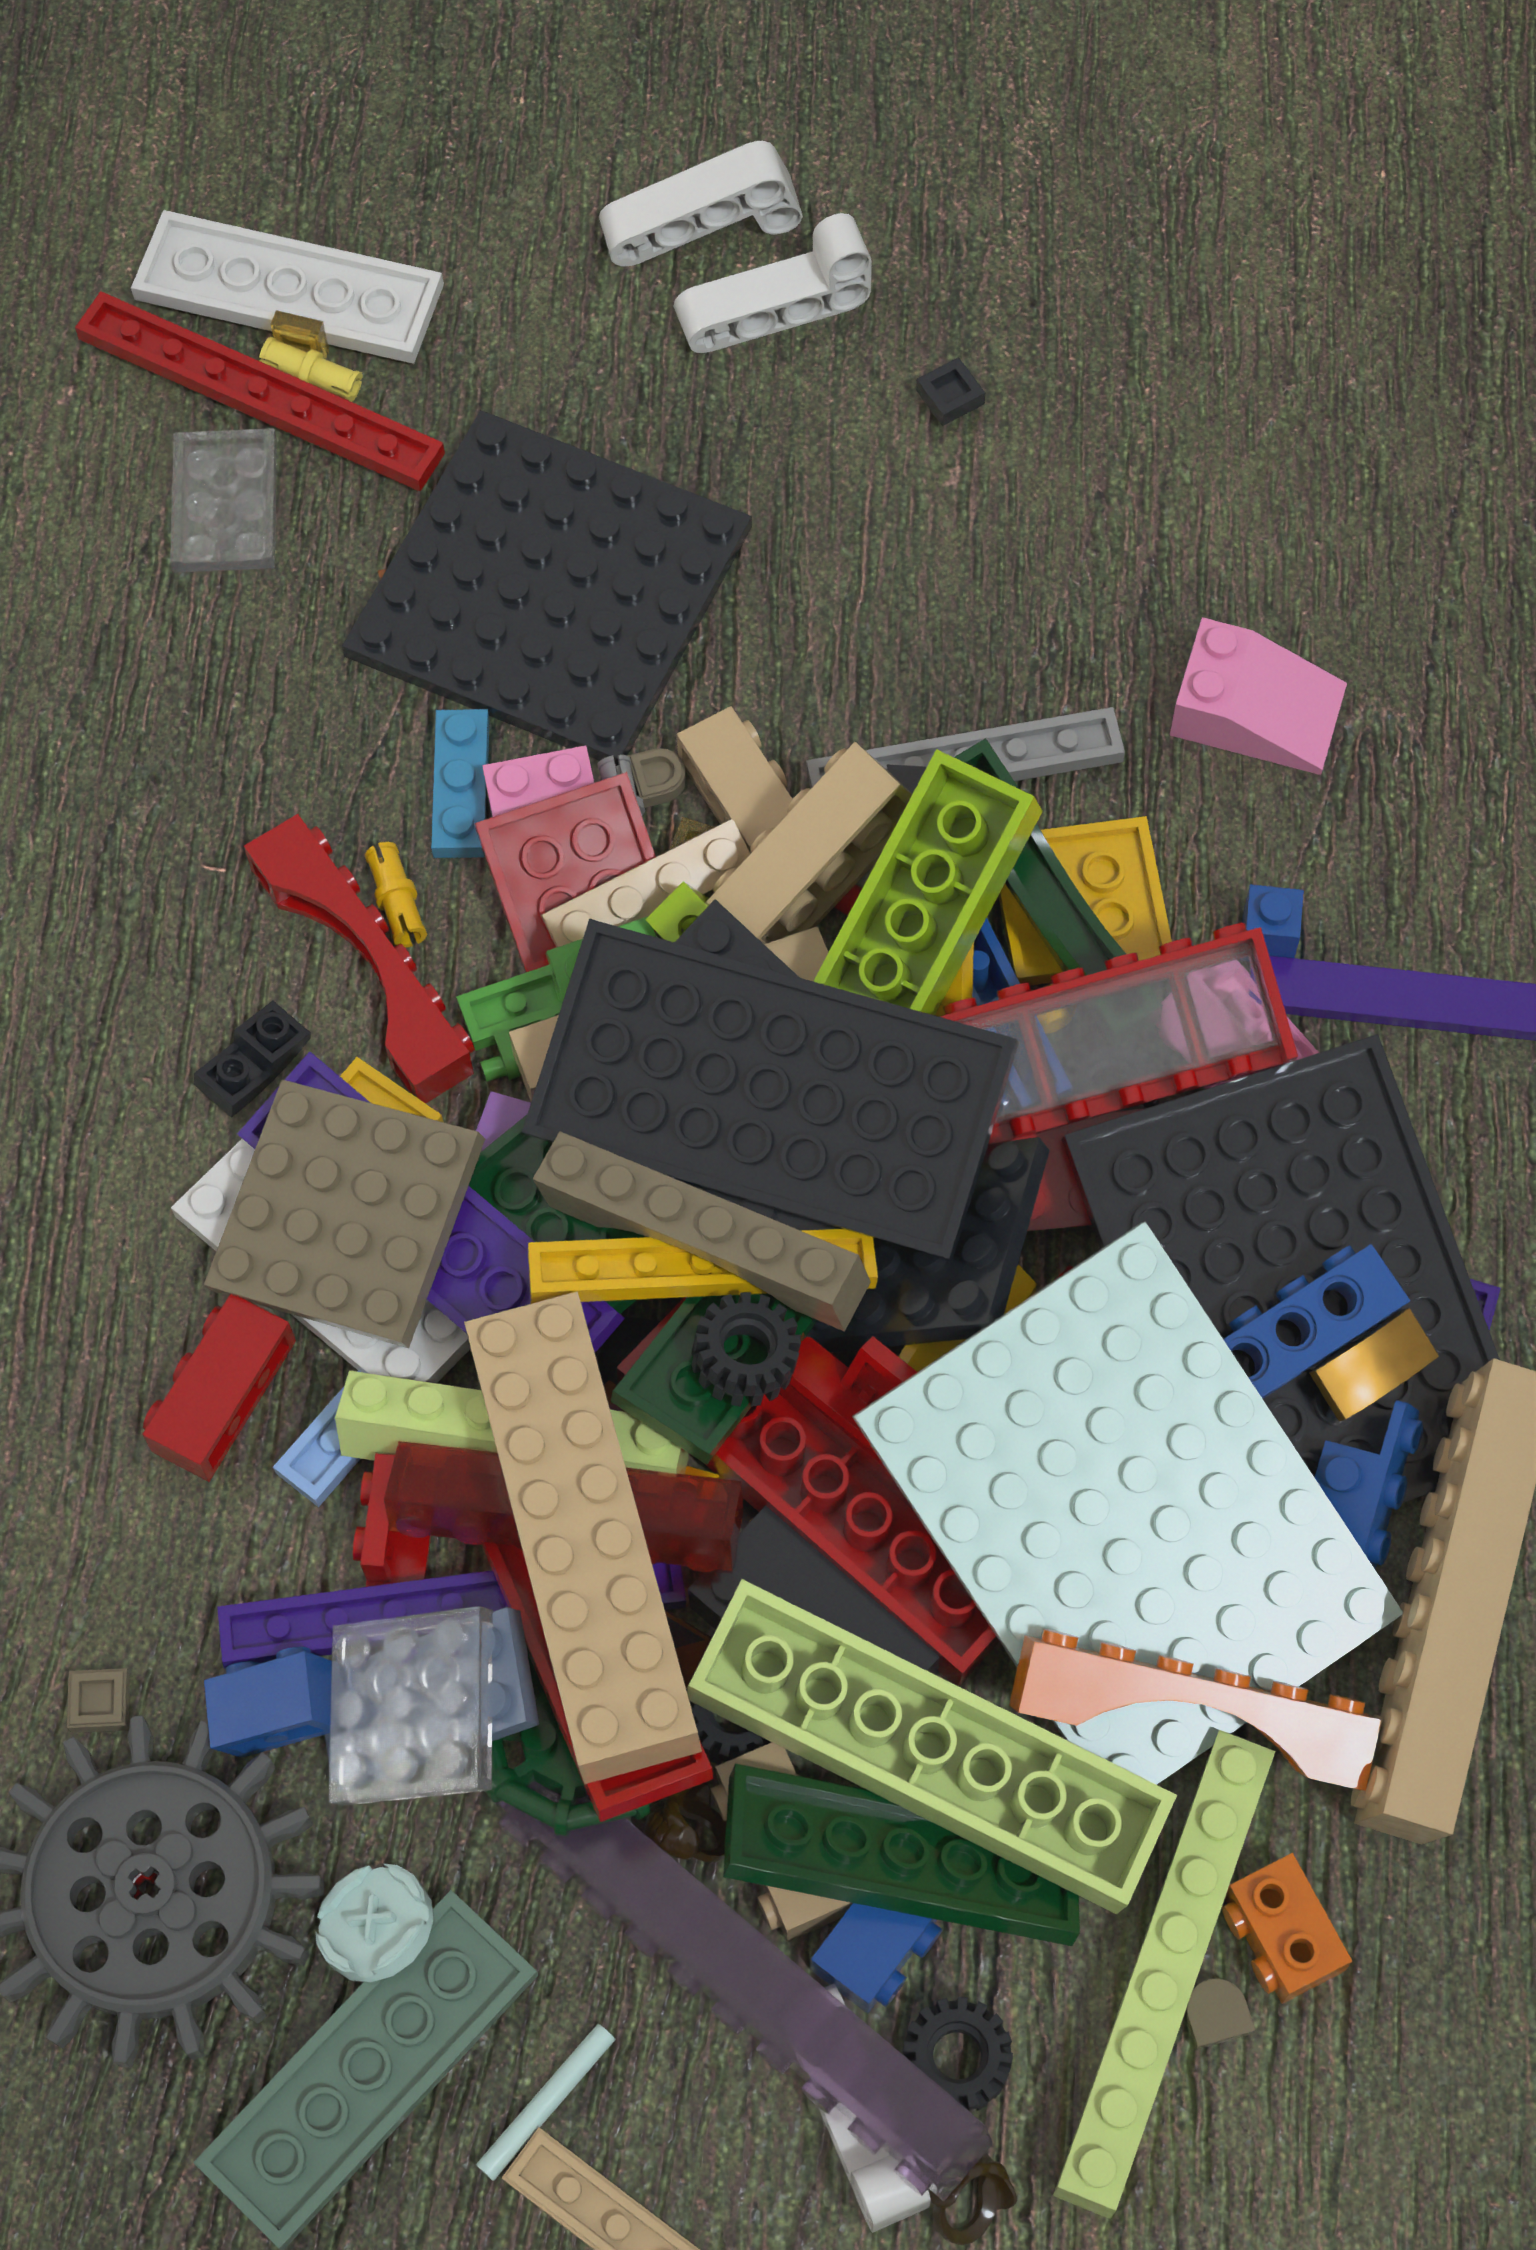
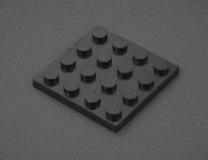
M1035 1137L988 1144L953 1261L873 1238L878 1275L876 1288L866 1290L845 1331L818 1320L806 1337H811L830 1353L860 1350L872 1336L886 1347L968 1339L1004 1315L1050 1152L1041 1138Z

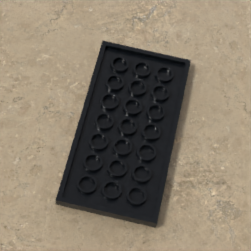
M589 919L522 1133L553 1143L558 1133L563 1132L683 1182L953 1261L1019 1041L1016 1038Z

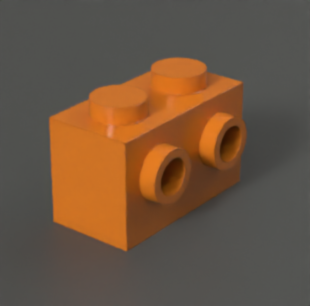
M1293 1853L1229 1885L1225 1896L1227 1904L1222 1906L1224 1918L1237 1939L1246 1937L1256 1956V1959L1251 1961V1965L1257 1980L1267 1994L1275 1991L1281 2004L1345 1972L1352 1963L1350 1955Z

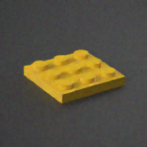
M1147 816L1042 829L1041 832L1086 903L1125 953H1137L1139 961L1160 955L1158 947L1172 942ZM1004 884L998 898L1011 967L1020 984L1029 983L1031 986L1052 983L1051 976L1063 971L1007 885Z

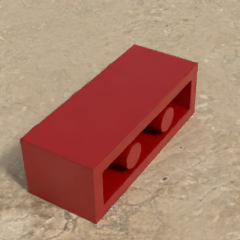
M232 1294L229 1295L222 1307L218 1305L210 1312L202 1329L204 1337L193 1354L188 1352L181 1358L173 1374L174 1384L163 1401L159 1399L154 1402L143 1422V1429L145 1431L142 1435L152 1453L208 1482L212 1479L296 1342L288 1321Z

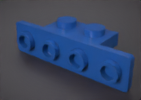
M1396 1400L1380 1455L1325 1440L1315 1475L1316 1481L1374 1569H1376L1377 1564L1383 1565L1387 1559L1391 1546V1532L1387 1531L1392 1510L1400 1508L1406 1494L1407 1477L1403 1476V1471L1408 1454H1414L1417 1451L1423 1433V1422L1418 1420L1420 1411L1409 1403Z

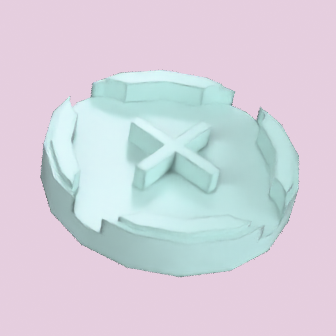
M384 1864L387 1868L379 1867L372 1869L370 1866L355 1869L338 1881L321 1903L317 1916L321 1921L318 1927L319 1934L316 1932V1944L326 1962L335 1971L349 1980L375 1982L392 1977L411 1964L428 1941L433 1924L432 1900L419 1880L412 1873L398 1865Z

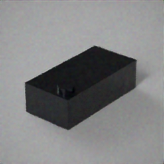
M766 1505L688 1588L690 1608L715 1630L741 1579L936 1676L939 1673L940 1656Z

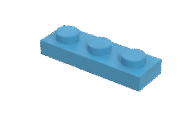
M488 709L436 710L431 843L433 858L485 857L474 823L487 819V789L482 765L488 764L489 756Z

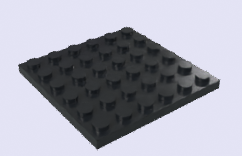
M480 410L342 645L344 657L471 709H488L489 716L569 749L586 745L589 757L600 761L608 756H613L615 766L619 765L618 755L628 756L747 538L752 528V516Z

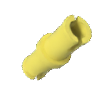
M269 337L260 352V362L350 402H353L359 393L362 384L360 380L363 378L362 372L353 371L324 359L323 353L311 349L305 352L280 342L276 338Z

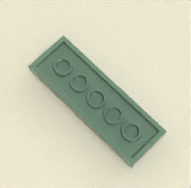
M452 1890L432 1909L433 1924L429 1938L415 1960L392 1977L375 1982H363L193 2162L280 2250H284L538 1976V1972Z

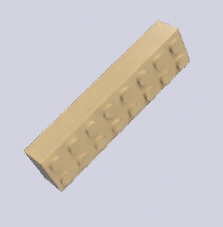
M578 1291L464 1322L576 1760L584 1784L702 1752L698 1731Z
M1495 1358L1476 1372L1472 1371L1462 1384L1456 1383L1449 1397L1446 1415L1452 1417L1453 1422L1449 1438L1443 1437L1441 1439L1433 1462V1470L1440 1472L1435 1493H1428L1420 1514V1525L1427 1528L1422 1548L1415 1547L1406 1572V1579L1412 1581L1413 1585L1408 1603L1402 1602L1399 1606L1403 1614L1395 1619L1392 1633L1393 1636L1399 1637L1395 1658L1387 1659L1379 1681V1692L1386 1695L1381 1715L1375 1714L1373 1716L1381 1720L1368 1784L1366 1791L1353 1788L1351 1795V1806L1358 1808L1354 1824L1421 1845L1451 1836L1454 1832L1536 1486V1371Z

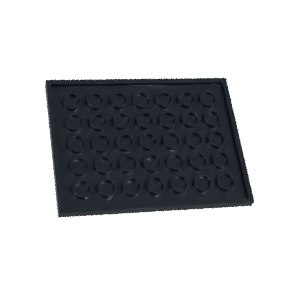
M1378 1034L1063 1136L1061 1140L1100 1249L1139 1223L1146 1222L1223 1339L1234 1333L1228 1324L1247 1310L1257 1305L1263 1314L1279 1304L1280 1301L1275 1293L1292 1281L1304 1275L1310 1284L1327 1273L1322 1263L1337 1252L1351 1245L1355 1253H1358L1372 1244L1410 1299V1302L1399 1311L1407 1308L1411 1309L1439 1357L1372 1404L1340 1422L1309 1374L1333 1354L1263 1398V1401L1314 1478L1325 1440L1380 1455L1396 1400L1409 1403L1420 1411L1418 1420L1423 1422V1433L1417 1451L1414 1454L1409 1453L1403 1471V1476L1407 1477V1489L1403 1503L1436 1491L1440 1472L1433 1470V1462L1441 1439L1443 1437L1449 1438L1453 1418L1446 1415V1410L1453 1387L1456 1383L1462 1384L1472 1371L1476 1372L1493 1358L1498 1360L1500 1358ZM1335 1290L1324 1291L1323 1303L1325 1308L1334 1315H1346L1348 1305L1345 1297ZM1288 1320L1277 1321L1276 1334L1279 1340L1288 1346H1299L1301 1343L1299 1328ZM1384 1321L1380 1322L1379 1324H1377L1376 1326H1374L1373 1328H1371L1370 1330H1368V1331L1365 1332L1364 1334L1360 1335L1359 1337H1357L1356 1339H1354V1340L1351 1341L1350 1343H1353V1342H1356V1341L1362 1339L1364 1336H1366L1368 1333H1370L1372 1330H1374L1377 1326H1379V1325H1380L1381 1323H1383ZM1241 1350L1231 1351L1248 1377L1253 1376L1255 1366L1251 1356Z

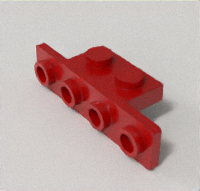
M873 1336L860 1348L849 1368L814 1339L806 1337L801 1341L799 1357L789 1384L876 1454L852 1416L916 1374L917 1371Z
M375 1453L373 1472L365 1471L361 1484V1505L368 1506L366 1526L356 1527L353 1541V1560L361 1561L360 1565L367 1580L366 1587L426 1579L440 1475L439 1470L401 1465L398 1455Z

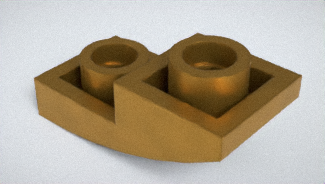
M1407 1308L1393 1314L1362 1339L1345 1345L1309 1374L1340 1422L1361 1411L1408 1380L1438 1358L1439 1355L1411 1309Z

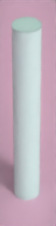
M597 2024L475 2165L494 2181L530 2140L538 2127L542 2126L616 2039L604 2027Z

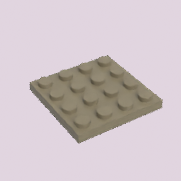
M281 1080L204 1286L216 1293L227 1296L232 1294L254 1304L409 1348L485 1138L478 1131Z

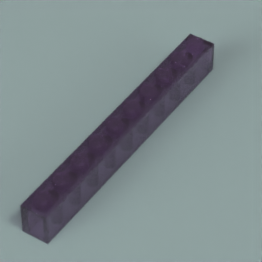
M535 1781L527 1786L557 1803L561 1799V1795ZM587 1791V1797L578 1798L576 1804L591 1801ZM503 1801L494 1802L503 1815L498 1821V1825L510 1838L521 1847H524L529 1841L535 1844L544 1852L539 1861L546 1869L564 1884L572 1877L586 1889L581 1895L582 1899L599 1916L607 1921L615 1914L629 1926L624 1935L639 1951L648 1958H651L657 1951L672 1964L667 1973L686 1992L694 1996L701 1989L716 2002L711 2011L727 2028L736 2035L744 2028L747 2029L761 2042L755 2048L756 2051L781 2074H784L789 2067L806 2081L801 2087L803 2093L821 2110L829 2114L836 2107L852 2121L847 2128L848 2132L869 2152L875 2155L882 2147L896 2159L899 2164L894 2168V2172L916 2193L923 2196L930 2189L942 2201H945L993 2144L987 2127L626 1818L572 1830L569 1832L568 1837L556 1836L553 1828Z

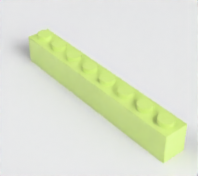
M1221 1730L1217 1733L1053 2196L1109 2219L1112 2218L1117 2210L1276 1752L1274 1750Z

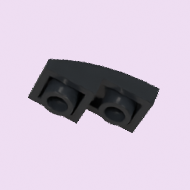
M272 1000L234 1030V1041L231 1045L194 1073V1086L232 1118L256 1098L290 1064L311 1039V1032Z

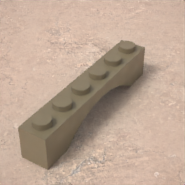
M563 1132L558 1133L533 1177L534 1183L551 1208L596 1227L634 1232L688 1251L743 1278L793 1310L842 1331L846 1330L871 1283L858 1254Z

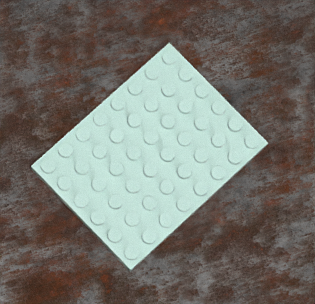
M1146 1222L1139 1223L996 1319L989 1326L981 1329L852 1416L1016 1667H1018L1024 1636L1041 1639L1043 1629H1049L1079 1637L1078 1648L1099 1652L1101 1642L1116 1644L1136 1650L1135 1661L1157 1665L1159 1655L1173 1657L1194 1663L1192 1674L1214 1678L1216 1668L1230 1670L1251 1676L1249 1687L1271 1691L1273 1681L1300 1686L1403 1614V1611ZM1178 1701L1135 1703L1103 1712L1077 1726L1053 1721L1065 1740L1156 1785L1212 1747L1219 1730L1231 1734L1247 1723L1233 1714L1206 1705Z

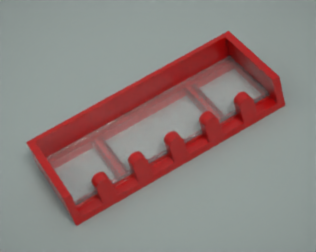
M1237 923L1213 931L1214 940L1193 946L1191 938H1183L1159 946L1160 955L1139 961L1137 953L1125 954L1105 961L1107 969L1105 971L1085 976L1083 968L1071 969L1051 976L1053 984L1051 986L1031 991L1029 983H1022L997 991L999 998L997 1001L977 1006L975 998H968L943 1006L945 1015L939 1016L941 1018L1016 1038L1019 1041L988 1144L1014 1140L1295 1061L1298 1058V1053L1261 927L1247 931L1245 923Z

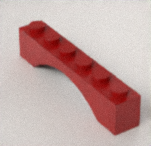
M296 814L244 845L251 871L278 909L303 915L329 927L352 944L370 964L386 995L388 1024L385 1047L389 1063L407 1091L426 1104L473 1075L474 1071L470 1053L475 1051V1047L470 1037L459 1023L452 1027L442 1014L446 1011V1007L435 988L430 983L422 987L413 973L417 971L414 960L401 943L394 947L386 937L385 933L389 929L378 909L373 904L365 907L356 895L361 892L357 881L345 865L337 868L332 862L329 855L333 851L322 831L317 826L309 830L299 814Z

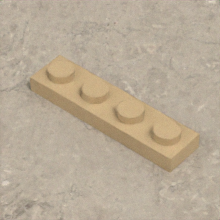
M730 819L540 916L556 947H560L583 939L589 919L621 926L649 916L683 881L704 894L714 888L717 880L731 868H738L750 855V852L734 820Z

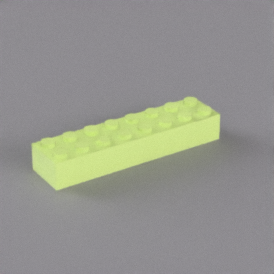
M741 1579L687 1689L689 1701L1115 1914H1118L1128 1906L1177 1797L1176 1794Z

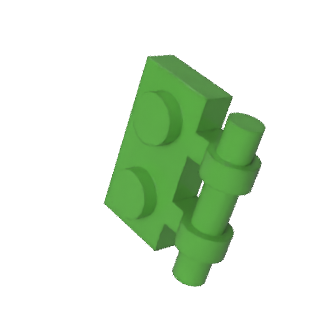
M550 965L456 996L460 1013L475 1051L496 1044L499 1052L498 1056L480 1062L486 1082L507 1076L508 1080L521 1076L512 1052L510 1031L559 1015L563 1002Z

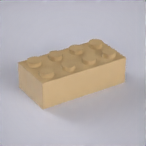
M856 742L848 749L843 748L830 758L824 768L825 774L811 789L806 788L792 799L787 808L788 814L774 829L769 828L755 839L750 848L751 854L738 868L729 869L717 880L713 888L715 893L706 901L710 905L716 899L763 944L816 927L877 862L912 796V793Z

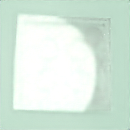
M477 1606L333 1626L329 1803L344 1806L492 1790L493 1610Z

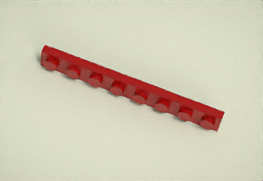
M102 291L99 292L75 326L77 337L81 341L421 492L445 455L444 444L439 440Z

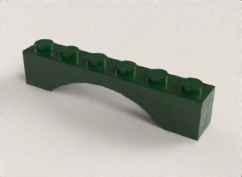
M986 738L954 757L1018 788ZM1036 823L1005 884L1063 972L1083 968L1084 974L1087 976L1107 970L1105 961L1125 955L1126 953L1086 903ZM1149 985L1084 1002V1005L1114 1050L1156 1025L1161 1020L1162 1004Z

